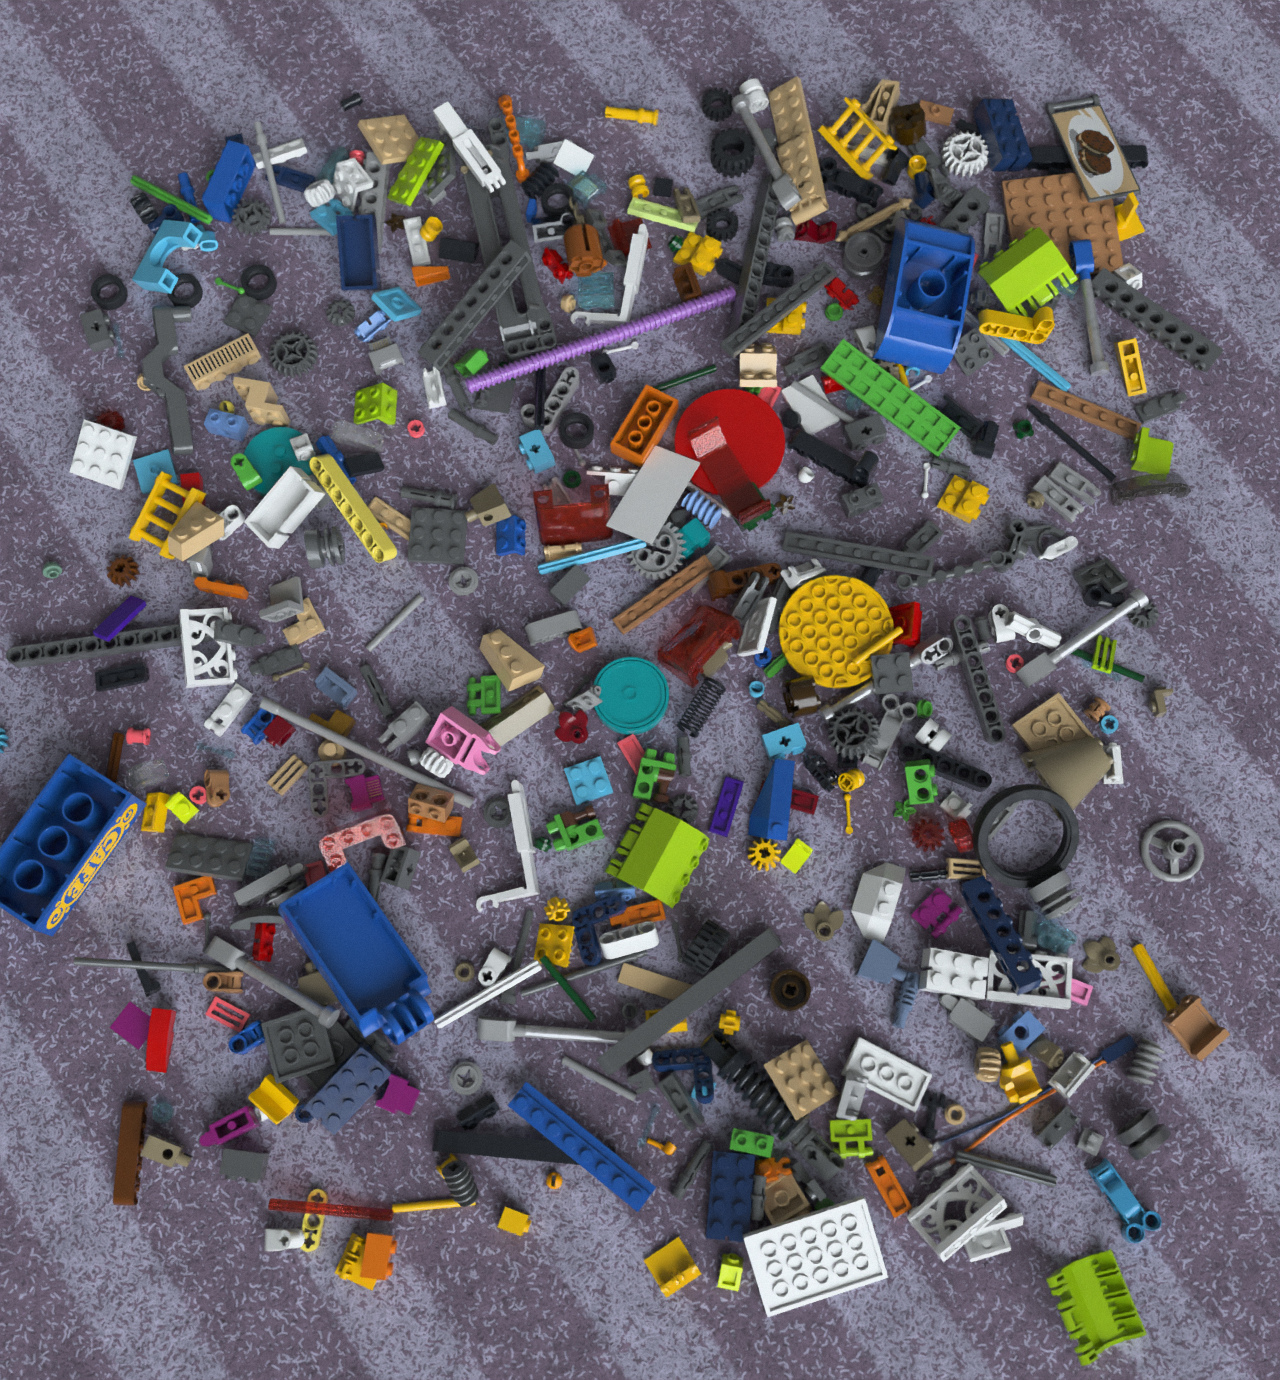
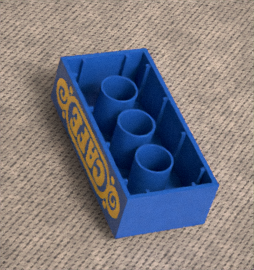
M68 754L0 847V907L35 931L53 937L147 804Z

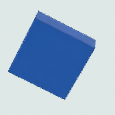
M529 199L526 210L528 223H532L531 219L536 217L538 210L536 199Z

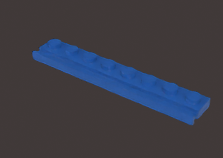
M527 1081L507 1105L635 1211L639 1212L656 1189L655 1185Z

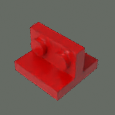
M914 601L889 607L894 629L900 626L903 630V633L893 639L892 645L903 644L915 648L920 644L922 611L920 610V603Z

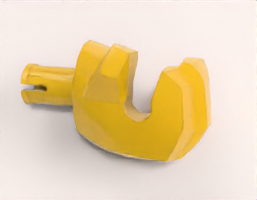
M1012 1041L1002 1044L1000 1047L1003 1050L1007 1063L1002 1065L1000 1069V1087L1005 1091L1006 1098L1010 1103H1025L1042 1091L1032 1070V1063L1029 1057L1019 1058Z

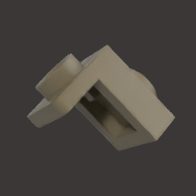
M1158 687L1149 695L1151 700L1149 701V710L1151 713H1154V717H1162L1167 713L1164 697L1170 696L1174 692L1173 688Z
M465 837L448 846L463 873L480 863Z
M1039 1035L1028 1050L1031 1055L1045 1063L1052 1071L1063 1062L1064 1054L1061 1048L1042 1035Z

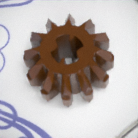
M123 554L121 558L115 556L114 562L109 560L111 566L106 567V570L109 572L107 577L111 579L114 585L118 584L120 587H124L126 583L128 586H131V579L137 581L134 575L140 574L138 570L139 565L132 557H127Z

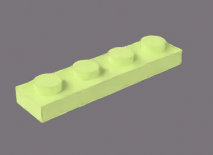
M633 197L627 214L695 232L699 223H682L678 209Z

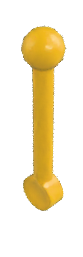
M847 793L843 797L846 801L847 827L845 832L851 834L853 832L849 802L851 795Z

